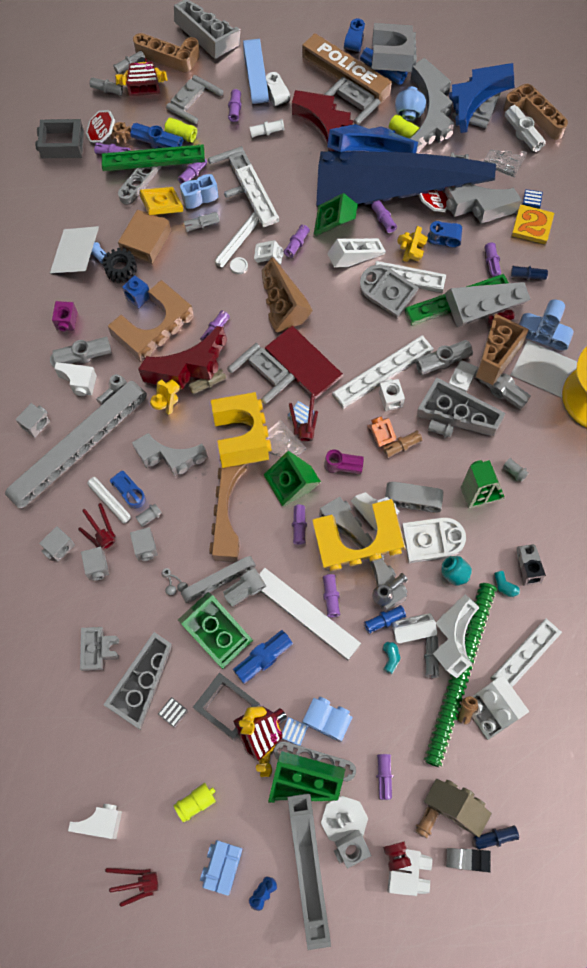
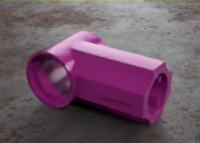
M332 449L326 454L324 467L330 473L342 471L361 474L364 457L342 454L339 450ZM335 459L338 463H331L329 460Z

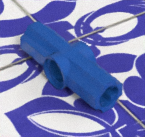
M366 47L360 56V61L371 68L373 50ZM376 70L377 73L398 85L404 83L408 74L405 71Z
M133 123L131 127V138L150 143L154 149L182 146L183 137L164 132L160 126L148 127L139 123Z
M281 630L266 643H261L250 652V656L233 668V671L245 684L261 670L264 671L277 660L278 656L293 645V642Z

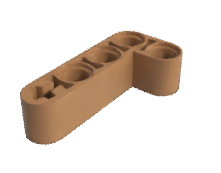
M138 33L133 37L136 53L142 51L146 59L184 73L191 71L200 57L198 40L193 37L187 38L181 47L143 33Z
M523 84L507 94L503 108L504 112L513 105L518 106L549 137L554 140H559L563 137L568 120L531 84Z

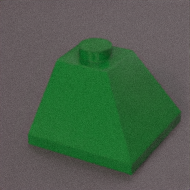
M342 193L319 205L313 235L318 236L356 219L358 204Z
M287 451L263 474L282 506H286L310 493L321 482L312 466L290 451Z

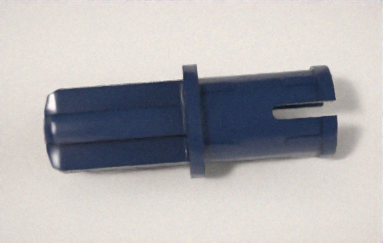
M512 265L511 277L527 278V280L529 278L546 280L548 270L531 268V266L519 267Z
M515 825L499 830L494 828L492 832L481 834L480 837L474 836L473 842L479 850L495 845L501 847V844L519 840V833Z

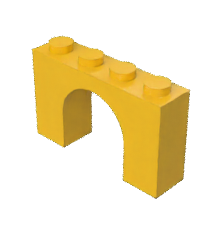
M256 392L212 399L211 406L215 426L244 423L252 427L249 432L242 436L217 440L222 468L269 460L268 452L272 451L270 439L266 440L269 437L267 426H263V424H266L264 412L260 413L263 410L261 399L257 400Z
M390 499L372 504L378 528L377 535L371 545L360 550L349 549L343 545L333 515L313 519L323 567L330 569V571L342 569L341 565L349 564L350 566L362 564L361 560L369 559L370 561L382 559L381 555L390 554V556L402 554L401 550L406 548L393 500Z

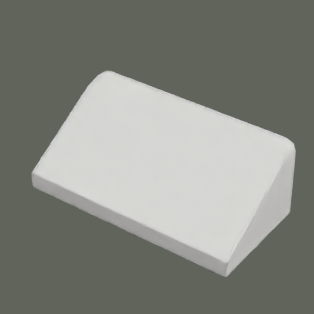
M430 613L391 623L397 643L437 635L436 623Z

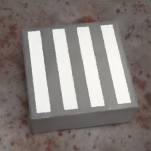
M171 697L159 711L158 715L175 728L187 714L188 710Z

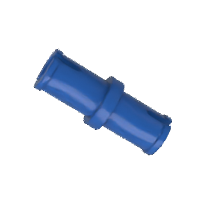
M402 605L387 612L382 611L379 613V616L364 621L365 629L368 634H371L382 627H390L391 623L406 618V612Z

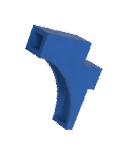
M513 63L472 69V77H469V82L452 84V92H449V99L453 102L456 114H459L456 115V126H460V133L468 131L469 121L482 103L500 92L515 88Z
M354 124L330 129L327 147L339 152L416 153L418 142L395 134V131L382 126L368 129Z

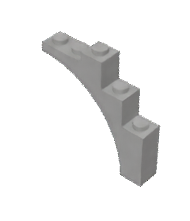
M425 57L418 61L416 66L413 65L411 79L425 96L427 117L423 125L410 138L418 142L416 153L434 140L440 143L445 139H449L453 133L454 122L448 118L451 114L453 103L447 97L450 92L451 80Z

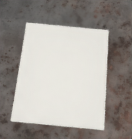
M99 226L64 229L50 273L86 271Z
M527 340L511 376L562 398L563 385L567 377L576 370L577 361Z

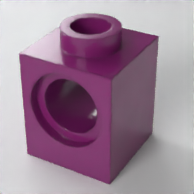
M55 301L52 322L56 330L63 332L68 330L74 331L77 318V309L74 302Z

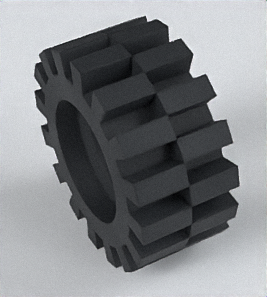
M117 248V251L112 249V253L107 252V257L104 256L103 258L105 273L109 279L111 278V281L114 282L116 280L117 283H120V280L125 283V279L130 280L131 276L133 277L135 272H137L134 255L131 251L127 252L125 248L122 251L120 248ZM119 262L127 263L122 269L113 268Z

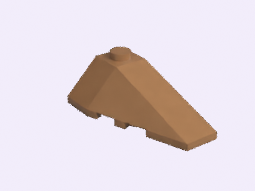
M271 258L261 272L264 289L267 290L268 294L266 303L270 307V313H268L269 320L275 332H281L292 325L295 327L303 324L313 310L305 296L278 262Z

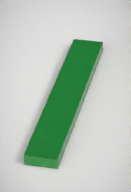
M204 144L102 153L103 171L205 162Z
M501 274L466 287L507 284L509 282L505 275ZM443 294L408 306L404 312L412 326L450 313L451 310L446 296Z

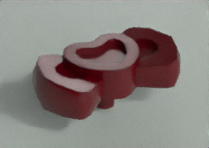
M511 309L497 313V315L508 320L515 318V313ZM494 316L488 317V323L490 325L492 324Z

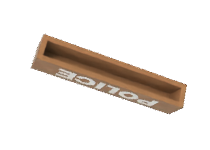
M314 33L302 44V57L335 79L340 80L342 77H345L372 94L375 99L378 98L380 104L390 95L392 82L364 65L348 53H345L323 37Z

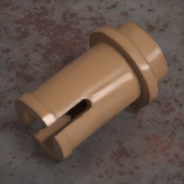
M471 696L464 698L461 702L462 707L457 715V720L460 723L466 717L464 724H469L473 713L478 709L477 700Z
M427 807L419 825L416 824L415 826L417 828L415 832L427 839L429 835H432L431 830L440 814Z

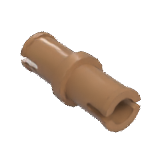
M416 430L403 438L399 437L397 441L384 446L383 451L387 454L386 457L390 458L401 451L405 452L409 447L422 442L421 434H418L419 431Z

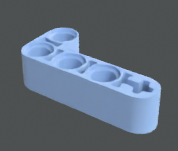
M260 38L243 40L244 61L247 68L252 104L268 103L269 97Z

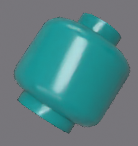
M458 555L449 556L442 563L441 573L452 585L460 586L470 580L472 568L462 557Z

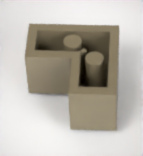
M436 778L424 800V803L433 810L451 819L462 829L477 837H480L492 814L485 808L486 803L474 797L475 794L465 787L460 790L458 785L448 779L443 782Z

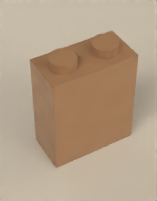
M136 210L118 241L121 251L123 248L127 252L131 251L134 258L153 264L171 233L169 221L163 217L149 215L146 211Z

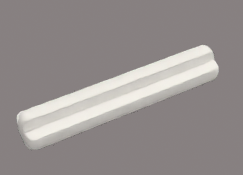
M92 477L87 482L89 487L122 523H126L131 519L130 514L96 477Z

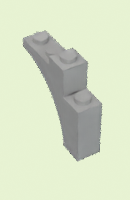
M466 183L458 188H455V186L445 187V194L448 196L446 205L454 217L473 211L474 216L478 218L480 223L518 213L522 201L514 188L489 189L472 185L471 183Z

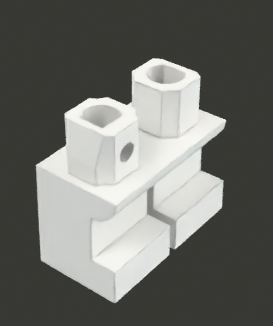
M406 849V855L410 858L412 865L400 870L410 871V873L389 871L387 892L417 896V893H430V880L419 879V869L431 871L432 858L422 855L420 851Z

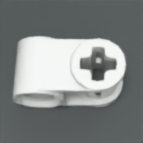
M276 72L268 73L266 76L267 89L273 106L289 102L290 94L280 75Z

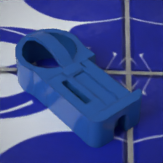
M120 471L110 479L112 486L114 485L129 507L137 509L145 504L146 498L143 491L124 471ZM135 492H138V493H140V494L142 495V499H141V500H140L139 497L135 494ZM131 495L137 503H130L129 496Z

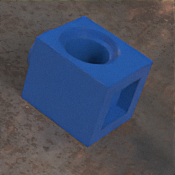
M135 275L122 286L125 298L138 309L150 299L148 285Z

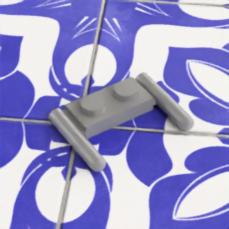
M193 75L192 79L171 99V103L167 104L166 109L193 124H197L198 118L187 113L186 110L204 92V88L219 96H222L224 92L217 86Z
M345 77L338 80L324 94L333 96L338 92L339 96L361 109L362 112L353 121L357 125L380 104L378 98L375 99L372 94Z
M501 92L482 103L474 112L469 124L486 129ZM454 112L452 114V118L456 119V115L459 114H456V112Z
M242 146L208 158L209 164L229 159L234 172L236 169L251 164ZM241 185L225 191L224 196L229 198L245 191Z
M258 343L251 346L227 368L228 372L233 373L248 360L255 369L268 379L275 387L261 398L264 404H267L295 379L286 368L261 348Z

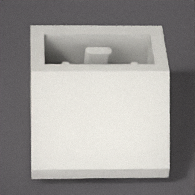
M504 676L499 677L472 696L478 702V709L473 713L472 718L488 740L529 712Z

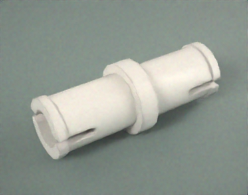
M282 119L269 123L266 121L264 124L249 127L252 138L264 134L268 136L270 133L285 130Z

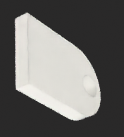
M437 518L402 524L409 563L456 556L462 551L466 542L464 528L459 522L451 518ZM457 532L460 534L461 539L453 541L450 538V534Z

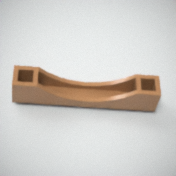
M248 464L218 468V479L221 480L220 486H216V498H218V505H214L216 523H212L211 534L214 535V542H210L209 554H212L214 561H238L240 542L228 519V502L235 483L247 470Z

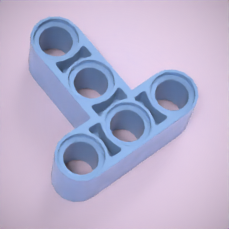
M557 299L549 301L542 317L525 313L522 315L519 325L529 329L526 335L527 339L557 350H567L574 333L570 327L560 324L565 304Z

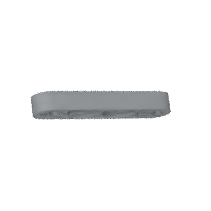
M162 166L137 168L119 189L120 201L123 204H131L138 197L140 190L147 186ZM144 169H150V170H151V171H150L149 173H147V174L142 173V171H143ZM134 181H140V182H141V183H140L139 185H137V186L132 185V183H133Z
M251 556L245 557L185 588L181 595L185 603L192 602L204 596L207 592H211L244 575L246 572L254 569L256 564Z
M279 742L274 748V755L277 760L280 756V753L277 752L278 749L286 746L287 751L293 753V749H298L295 754L298 756L302 752H307L311 759L316 761L326 758L334 766L335 761L340 762L338 767L341 768L349 765L352 775L348 774L347 777H344L343 781L345 782L351 781L356 775L355 765L345 759L289 742Z

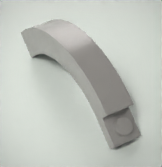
M310 794L288 797L307 949L331 947Z

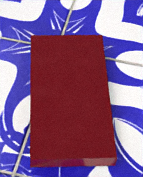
M293 325L265 347V351L286 368L310 395L312 393L315 394L314 399L318 398L343 377V373Z

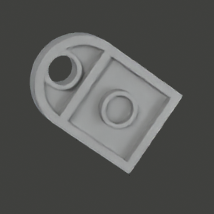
M384 265L370 266L363 272L360 279V288L364 296L396 318L399 317L419 289V287ZM374 275L376 280L369 282L366 280V277Z

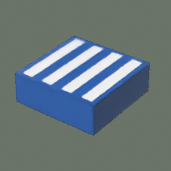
M525 189L522 205L540 209L543 192Z

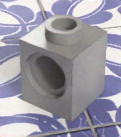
M32 403L15 419L19 426L34 438L50 422L46 415L48 412L40 405L36 407Z
M58 526L39 543L44 548L41 552L48 559L53 557L57 562L75 546L71 538Z
M150 527L130 532L138 561H148L153 559V556L158 555Z
M101 547L81 551L85 575L89 580L97 581L109 575L105 552Z
M359 830L335 841L337 849L334 850V853L339 863L344 862L347 869L372 856ZM349 845H355L356 851L353 854L348 855L345 853Z

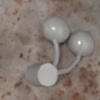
M163 569L162 577H168L170 581L169 586L165 589L166 594L174 595L176 593V587L171 585L170 576L179 580L178 591L182 592L188 587L187 583L182 582L177 576L170 574V569Z

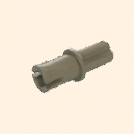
M219 369L211 380L199 379L189 385L190 391L196 394L206 388L211 389L213 385L226 380L225 373L222 374L223 370Z

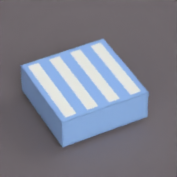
M298 401L293 409L297 424L300 425L308 422L309 407ZM289 413L288 419L292 420L291 414Z
M288 717L282 731V739L301 746L308 725Z

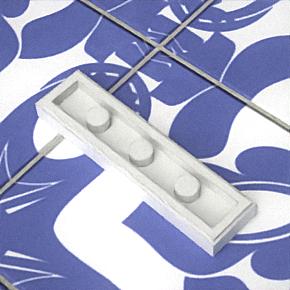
M252 165L236 169V176L262 226L266 227L279 222V217Z
M379 261L375 263V265L387 266L419 287V289L443 293L446 274Z
M546 618L491 679L495 681L499 677L504 676L511 687H513L562 632Z

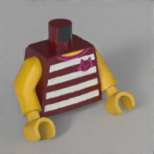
M144 57L138 58L137 63L129 64V70H126L124 74L115 75L116 85H127L129 96L160 94L159 83L168 81L166 71L154 68L153 62H147V59Z
M264 706L248 707L244 715L233 721L246 753L259 761L255 768L257 772H261V777H270L272 774V766L269 763L270 756L275 745L283 736L279 724L287 719L285 712L281 708L272 712Z

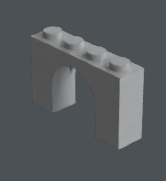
M374 23L372 69L412 72L413 65L416 66L417 60L416 32H413V25Z

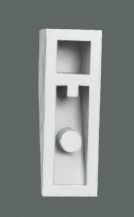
M379 238L337 239L327 254L334 267H350L384 255L386 251Z

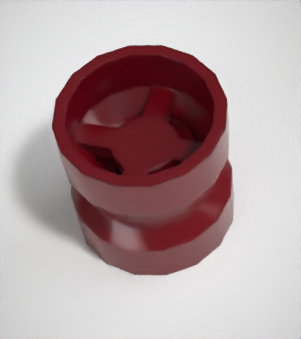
M405 841L383 847L384 853L389 859V871L412 865L410 858L406 855L407 846Z

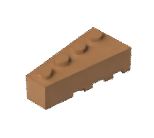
M495 314L488 332L476 377L494 385L521 349L529 329Z

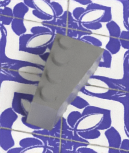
M183 0L174 5V22L190 37L196 38L198 44L215 59L240 46L241 29L238 27L233 28L229 26V22L218 20L215 14L204 12L202 7L190 0Z
M525 282L450 288L445 293L457 328L517 307L531 300Z
M437 377L417 411V417L428 420L433 419L447 425L450 423L451 426L490 436L495 435L506 414Z
M154 632L108 697L104 706L141 730L172 649V644Z

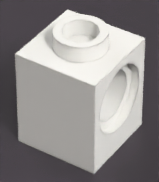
M388 379L380 383L379 394L384 410L389 411L402 408L405 397L399 379ZM388 392H393L395 395H389Z

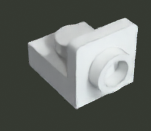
M275 240L258 243L255 248L254 260L259 263L274 258L281 265L284 255L283 249Z

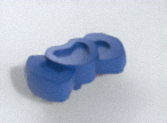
M265 877L263 882L253 892V896L249 898V904L253 910H262L264 902L270 899V893L277 889V883L274 878Z

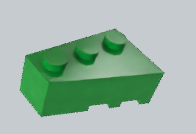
M490 460L473 462L461 485L468 508L505 499Z
M281 751L268 803L288 800V797L310 794L311 801H338L346 769Z

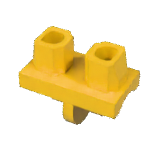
M419 226L411 234L405 232L398 236L397 243L401 245V249L405 250L402 259L405 262H408L410 259L419 261L423 257L424 251L417 248V246L423 248L428 237L421 233L422 228Z
M172 379L167 383L163 380L157 382L156 395H153L150 400L152 408L157 410L165 409L168 415L173 412V405L178 402V397L175 393L179 391L180 386Z

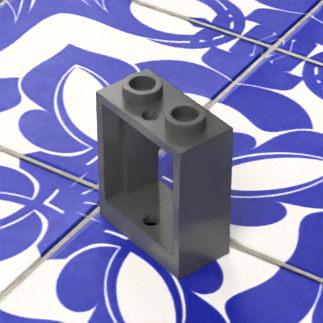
M81 119L40 120V125L37 127L38 140L35 142V146L41 158H82L84 128ZM47 133H73L72 143H46Z
M219 672L193 708L233 741H236L237 738L240 739L236 727L231 731L206 711L207 707L224 685L252 705L251 707L261 705Z

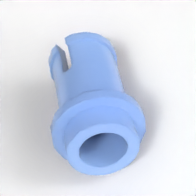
M94 242L91 255H94L103 264L104 256L107 257L106 252L100 247L98 242Z

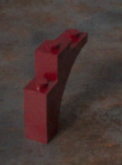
M295 90L292 100V115L301 117L316 126L323 134L327 145L330 129L353 125L351 112L336 110L337 104H334V96ZM328 147V151H336Z
M216 326L203 341L180 353L160 357L146 356L138 368L142 381L157 385V382L160 380L167 383L172 379L180 386L179 389L183 390L190 377L211 380L218 371L216 359L219 357L223 346L227 343L224 328Z

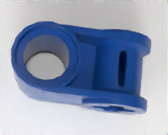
M356 18L351 21L345 37L344 49L360 52L365 23L362 19Z
M435 221L430 225L427 240L433 245L458 247L461 245L462 226L457 223Z

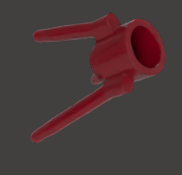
M314 393L311 394L308 422L300 424L299 428L293 405L289 403L294 435L298 436L299 441L308 442L313 441L318 416V411H315L313 416Z
M99 503L98 507L107 531L105 529L100 530L86 509H83L82 512L97 532L95 534L96 539L83 528L79 527L78 530L94 543L96 548L101 547L103 550H106L115 543L114 538L116 535L111 529L102 504Z
M105 869L106 873L142 875V877H138V882L109 888L110 893L139 888V892L144 891L120 902V907L144 897L153 896V892L158 891L157 872H151V869Z

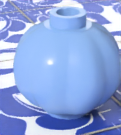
M413 86L401 91L395 100L397 114L406 121H414L415 118L420 117L424 113L426 108L425 96Z

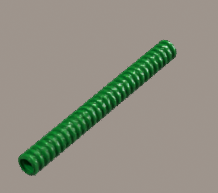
M489 583L479 584L480 589L477 590L478 595L475 596L476 601H474L479 606V609L472 616L465 633V649L472 663L471 665L475 663L473 659L477 657L475 654L479 650L477 646L481 644L479 640H482L481 634H484L483 628H486L485 622L488 621L487 616L490 615L489 610L492 609L491 605L494 602L492 599L495 598L494 593L497 592V588ZM471 665L458 678L450 674L451 680L448 681L450 685L446 687L445 699H442L444 704L440 706L442 710L438 712L439 718H436L435 731H432L433 737H430L431 744H428L429 750H426L427 757L423 759L432 766H443L441 761L445 759L443 755L447 753L446 747H449L447 742L451 740L450 734H453L451 729L455 727L454 721H457L458 708H461L460 702L463 700L462 696L465 695L464 689H467L466 683L469 682L468 677L471 676L470 671L473 670Z

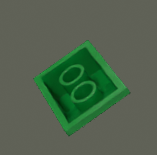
M209 592L178 619L181 625L222 669L253 641Z

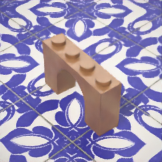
M162 280L148 291L151 302L166 314L164 321L158 327L150 330L139 329L123 315H120L108 325L111 336L140 362L146 356L150 357L157 347L162 346L166 339L176 334L183 324L188 323L194 316L192 305Z

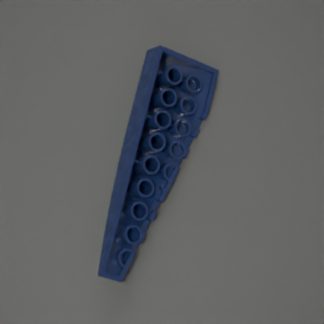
M321 151L318 165L316 206L318 207L342 193L346 194L357 204L365 203L368 205L372 204L373 201L382 199L383 201H389L392 197L405 198L419 195L420 193L426 194L429 193V190L437 189V191L445 190V187L451 186L458 188L466 183L473 185L495 181L496 164L419 153Z

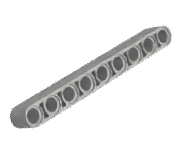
M134 381L126 383L12 483L5 491V495L19 509L28 505L146 399L147 393Z

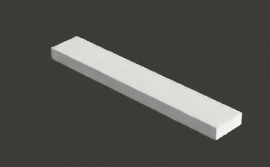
M420 336L332 392V396L344 409L379 387L383 381L393 378L413 365L417 358L433 352L434 348L423 336Z
M264 568L259 575L266 584V587L261 590L263 594L346 660L351 658L361 645L357 639L269 570Z

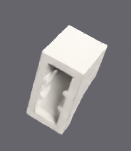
M460 360L449 384L467 393L478 367Z
M56 362L55 371L58 377L70 382L73 393L79 396L92 395L97 377L93 367Z
M365 492L356 495L351 502L373 529L377 531V522L372 504L390 499L386 497L377 500ZM395 505L396 513L398 515L400 511L396 508Z
M104 803L103 808L96 807L95 813L88 819L80 822H70L68 831L116 839L122 811H117L116 805Z

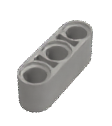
M388 482L385 498L392 499L396 507L437 513L442 510L444 492L439 488Z

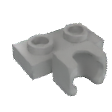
M103 627L81 628L80 670H103V659H118L119 655L116 651H109L111 645L119 643L118 636H103Z

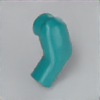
M504 571L494 573L497 589L500 593L508 597L519 595L520 588L506 581Z
M386 642L383 645V651L387 653L389 660L383 670L393 674L401 657L398 646L394 642Z

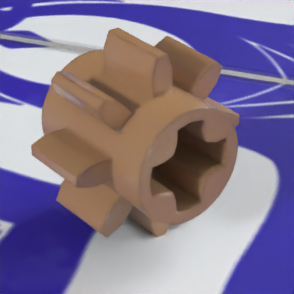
M125 122L115 123L111 133L112 140L116 139L117 144H126L131 139L130 126L126 127Z

